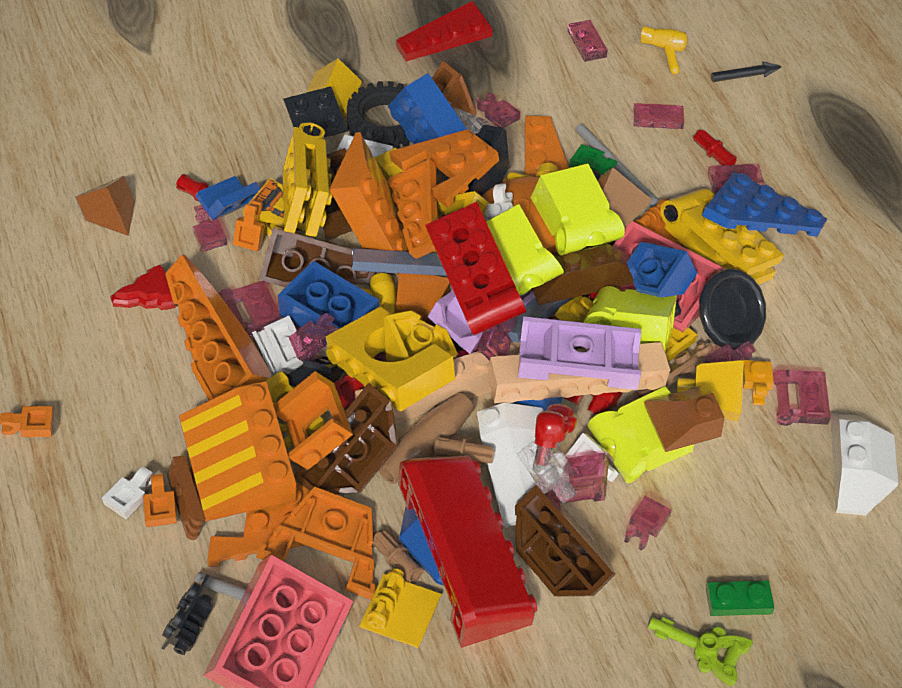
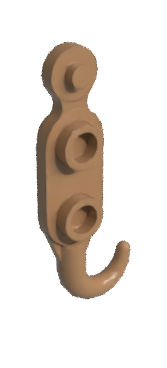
M704 342L696 345L697 348L691 354L689 351H685L674 357L675 362L669 366L670 372L666 387L676 381L675 376L678 374H685L695 369V362H697L698 358L701 356L702 358L708 357L710 355L709 352L713 350L711 343L704 344ZM658 389L638 390V395L641 398Z

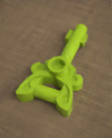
M652 617L648 629L655 631L654 636L663 640L670 638L695 649L694 658L698 661L697 667L702 673L712 671L725 684L729 686L736 684L738 674L735 666L739 657L750 651L753 645L752 640L735 635L726 636L725 630L720 627L714 628L712 632H704L699 638L674 627L673 621L664 617L661 620ZM726 648L728 651L723 663H721L717 659V653L721 649Z

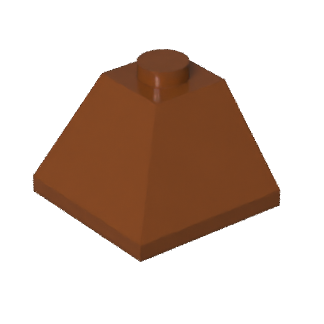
M702 387L692 388L644 402V406L665 452L722 436L725 417L714 394Z

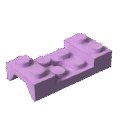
M454 291L438 300L428 315V318L435 324L445 328L449 336L469 354L484 344L493 331L501 325L499 324L473 336ZM527 292L520 296L524 306L535 298L533 292Z
M523 316L520 333L518 377L547 381L549 373L608 379L607 387L637 390L641 378V370H638L641 329ZM582 346L586 348L587 352H578L574 347Z

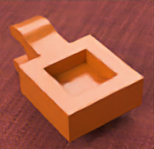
M251 200V205H245L244 218L239 217L236 220L233 245L257 252L262 248L265 224L258 222L262 211V202Z
M22 406V413L20 414L0 413L2 434L12 435L20 430L21 437H52L53 406Z
M163 474L151 475L152 494L143 495L146 527L176 524L177 515L174 491L166 492Z

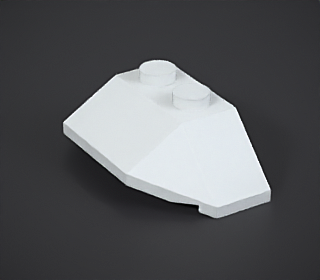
M831 413L836 513L866 516L898 486L894 435L861 415Z

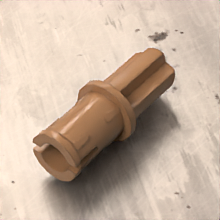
M438 436L435 441L434 454L437 456L469 455L472 460L490 464L493 463L495 449L491 446L469 443L468 439L461 441Z
M378 531L373 537V545L387 559V564L390 567L394 566L396 569L401 570L407 582L413 583L421 577L423 569L407 554V548L399 546L386 531Z

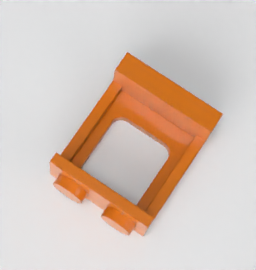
M316 371L273 405L276 416L286 422L294 445V449L288 453L289 459L308 470L353 435L334 383ZM327 410H330L332 419L308 437L307 427Z

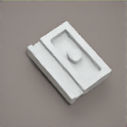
M290 316L265 326L264 330L258 333L256 331L252 332L273 376L280 371L285 372V374L290 373L302 366L304 359L310 358Z

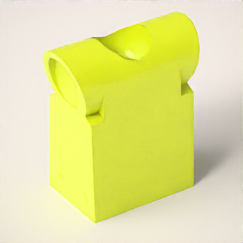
M589 164L540 176L530 198L551 235L555 236V245L559 255L580 251L586 246L601 245L620 240L624 237L625 229L623 222L614 211L609 209V202Z
M519 204L486 221L520 296L531 288L540 286L564 273L555 257L542 246Z
M606 286L598 291L583 323L641 329L640 344L662 342L665 352L673 332L677 295L657 297L639 293L637 290L626 289L625 292H622L615 287Z
M666 386L620 407L618 412L607 411L594 416L588 423V429L599 445L612 456L614 466L628 484L637 480L645 470L650 471L693 452L694 445L665 452L644 406L645 401L670 395L671 393Z

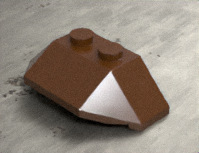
M608 243L586 246L580 251L565 255H559L558 252H555L552 255L559 262L564 273L531 289L537 304L542 305L595 293L606 286L616 288L633 284V278L627 265V261L631 256Z
M370 383L365 386L345 411L353 435L309 470L301 466L294 474V478L309 491L317 487L336 495L361 493L399 446L392 402Z
M535 485L515 505L517 553L555 597L595 596L616 575L605 553L575 519L538 485Z

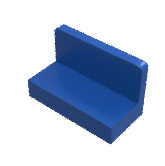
M233 176L199 191L196 194V198L213 221L244 207L261 188L257 182L243 187L237 177Z

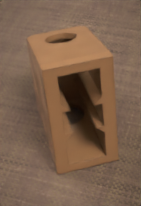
M615 168L601 175L598 180L609 202V209L620 217L624 228L652 200Z

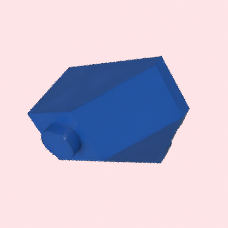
M640 242L627 261L637 292L652 296L668 297L683 295L697 275L687 251Z

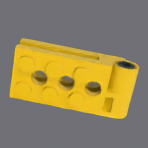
M302 123L299 128H293L282 169L284 231L295 233L297 224L303 222L305 213V233L308 236L316 237L319 227H324L325 205H330L332 200V193L329 190L332 175L328 173L330 158H327L326 141L323 139L325 131L314 123Z
M702 188L663 202L660 212L663 221L666 223L664 228L688 250L725 269H740L752 276L758 285L773 279L776 270L772 266L781 263L784 254L757 230H748L746 225H737L735 229H728L703 217L702 214L706 206L715 196L710 190Z

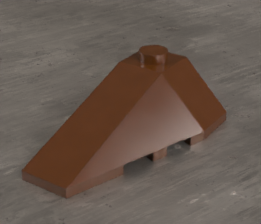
M274 225L259 280L287 287L312 261L352 284H369L375 272L352 270V248L308 236L297 231L295 233L286 232L284 228Z

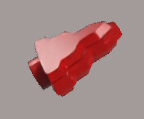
M161 265L147 269L146 274L137 277L133 284L120 288L110 296L113 307L132 308L141 306L145 309L159 308L160 310L175 308L165 271Z

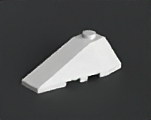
M501 403L477 412L482 444L495 449L493 463H488L505 528L516 525L515 505L535 485H538L539 470L543 468V465L538 464L541 446L534 443L536 417L540 412L544 411L540 407Z

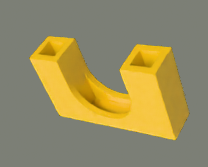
M379 307L327 335L328 349L326 354L332 364H337L350 377H354L361 382L364 387L368 383L373 385L392 402L395 409L401 412L455 380L453 356L436 344H433L402 361L382 362L373 359L374 356L385 350L384 317L391 315V313Z

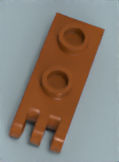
M175 456L172 458L167 477L171 490L174 491L175 503L186 537L189 540H196L205 516L198 491H196L194 486L192 468L188 467L185 456Z

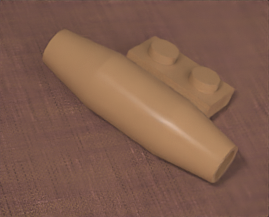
M458 393L427 413L398 440L399 446L379 470L381 476L387 482L395 484L398 482L401 461L411 458L446 457L434 454L435 441L438 436L461 441L468 439L469 443L477 444L470 437L467 438L457 434L474 411V405L471 400L464 394ZM478 462V464H479V466H480V469H481L486 463H484V462Z

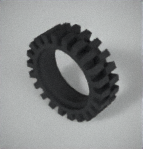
M378 81L377 87H374L373 83L367 84V90L363 86L358 88V93L354 92L352 99L349 98L347 128L349 134L354 136L355 133L361 132L365 140L390 145L393 148L399 149V144H402L403 147L409 146V140L400 124L392 127H380L368 123L363 118L364 113L370 108L389 105L403 90L404 84L398 83L397 87H394V82L388 81V86H383V81Z

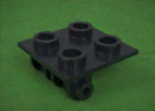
M331 86L283 98L293 128H299L302 123H314L324 129V138L348 131Z
M208 574L205 575L200 583L194 581L188 592H185L176 607L177 613L173 619H170L162 633L166 640L161 649L164 650L170 643L174 646L173 650L180 655H185L187 651H191L197 635L201 632L199 627L204 626L205 620L213 609V599L206 594L199 596L209 577Z

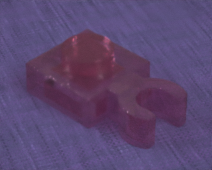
M491 93L486 94V101L480 98L477 99L478 110L485 112V118L497 127L505 128L520 120V111L504 99L497 102L496 97Z
M325 313L319 317L317 324L309 321L289 337L297 359L303 362L304 359L312 357L326 346L324 343L326 336L339 329L333 324L329 325L335 320L333 316Z
M644 496L631 516L629 524L633 526L627 529L624 542L628 543L632 537H639L641 541L638 549L644 550L648 543L649 534L657 538L668 521L672 509Z

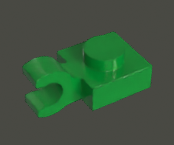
M581 144L570 159V167L589 164L591 170H597L603 175L610 169L615 168L617 161L604 158L603 151Z

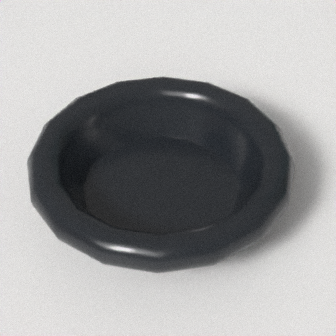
M724 269L713 274L704 285L699 299V317L705 333L714 344L725 350L741 351L753 345L762 334L766 322V302L760 286L752 276L740 269Z

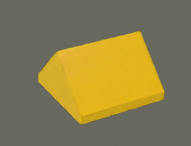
M337 58L315 72L307 92L331 86L342 116L347 117L349 98L352 99L354 92L358 93V88L362 87V81Z

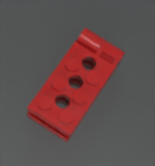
M477 202L425 225L473 336L527 312Z

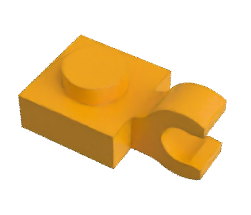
M743 360V389H752L753 405L765 406V396L768 395V390H772L774 384L772 362Z

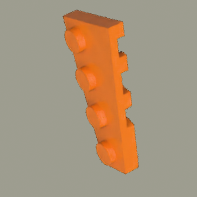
M429 158L387 179L388 185L393 190L391 194L393 201L398 206L399 211L397 214L399 220L404 226L402 231L409 254L415 259L436 251L425 226L438 219L437 199L433 197L432 188L436 186V164Z

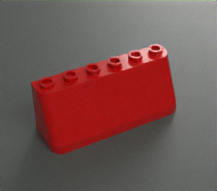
M469 455L411 458L400 462L398 486L407 509L415 510L452 605L450 621L460 647L463 648L531 626L534 620V613L538 611L534 596L532 594L528 595L524 586L526 578L521 566L516 567L513 559V545L510 539L504 538L501 516L498 512L494 513L490 504L492 503V496L488 486L482 485L480 480L481 470L477 460H472Z

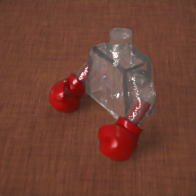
M562 404L549 405L546 411L540 412L536 417L535 440L524 446L516 454L541 491L545 494L553 489L561 503H564L577 495L568 480L574 474V470L560 449V444L567 437L568 433L573 432L577 419L574 417L572 408Z

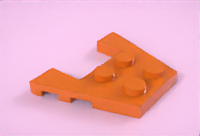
M469 129L389 152L391 161L403 171L430 158L436 164V167L450 178L432 188L433 197L445 207H449L454 203V197L458 193L463 195L469 189L468 184L473 179L479 180L499 161L498 152Z
M296 483V501L247 512L244 536L242 538L211 536L207 558L208 567L219 566L220 562L234 558L235 561L247 559V555L258 553L261 545L268 541L279 525L285 522L291 515V512L310 491L303 485ZM292 541L290 549L304 546V544Z
M314 487L291 512V515L285 522L279 525L268 541L261 545L256 558L264 560L268 556L273 555L285 562L292 541H296L352 562L353 567L345 591L371 600L375 592V584H373L374 559H372V508Z

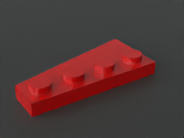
M471 1L396 39V47L407 62L492 37L493 29L474 2Z

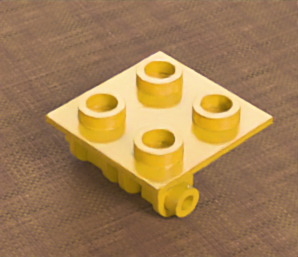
M392 569L387 575L383 574L359 627L419 648L442 594L406 582L403 578L404 573L401 570Z

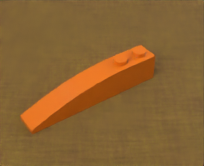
M182 254L165 275L173 303L177 304L179 308V316L177 317L179 325L185 329L187 337L184 340L186 350L191 351L194 361L191 363L192 371L208 400L210 401L234 388L264 382L272 377V373L237 317L204 275L186 255Z

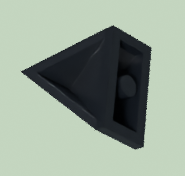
M320 354L304 359L302 366L288 374L287 377L289 385L296 387L316 371L334 383L340 379L344 370L337 364H332L327 356Z

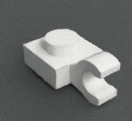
M506 184L494 186V204H487L483 215L486 221L514 207L511 203L513 198L512 192L505 193Z
M582 433L565 455L585 475H591L595 471L605 481L613 482L620 474L613 466L603 460L608 452L588 434Z
M143 466L130 481L122 477L102 497L104 505L127 520L143 503L145 491L152 487L151 475H153V472Z

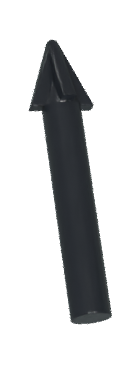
M762 61L763 65L711 73L712 82L763 74L764 77H767L782 66Z

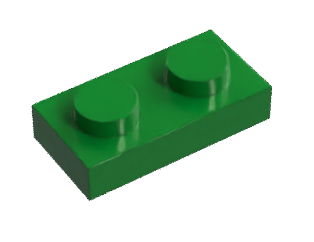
M769 581L707 582L706 594L710 616L773 614L775 608Z

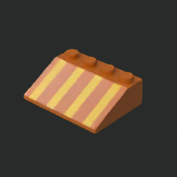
M361 132L355 133L329 190L363 249L408 252L409 250L402 231L404 226L399 220L397 214L399 211L398 206L393 201L391 195L393 192Z
M266 381L234 388L179 415L205 522L296 501V481Z

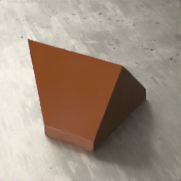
M443 61L433 75V81L457 115L477 114L462 75Z
M124 176L75 196L85 221L129 236L134 198Z

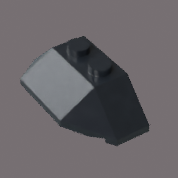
M483 125L479 129L480 132L475 134L498 152L499 161L479 180L473 179L468 184L469 189L465 193L475 191L482 196L495 185L502 183L509 168L507 132L501 127Z

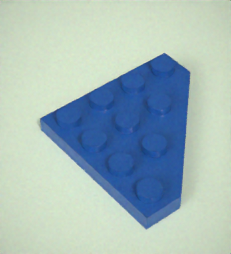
M733 172L706 206L702 214L703 217L728 229H735L737 225H746L748 230L766 232L768 228H777L778 233L794 235L798 231H807L809 236L818 237L827 221V218L823 217L819 211L807 209L799 205L798 201L794 198L783 197L770 186L760 185L752 181L748 175Z

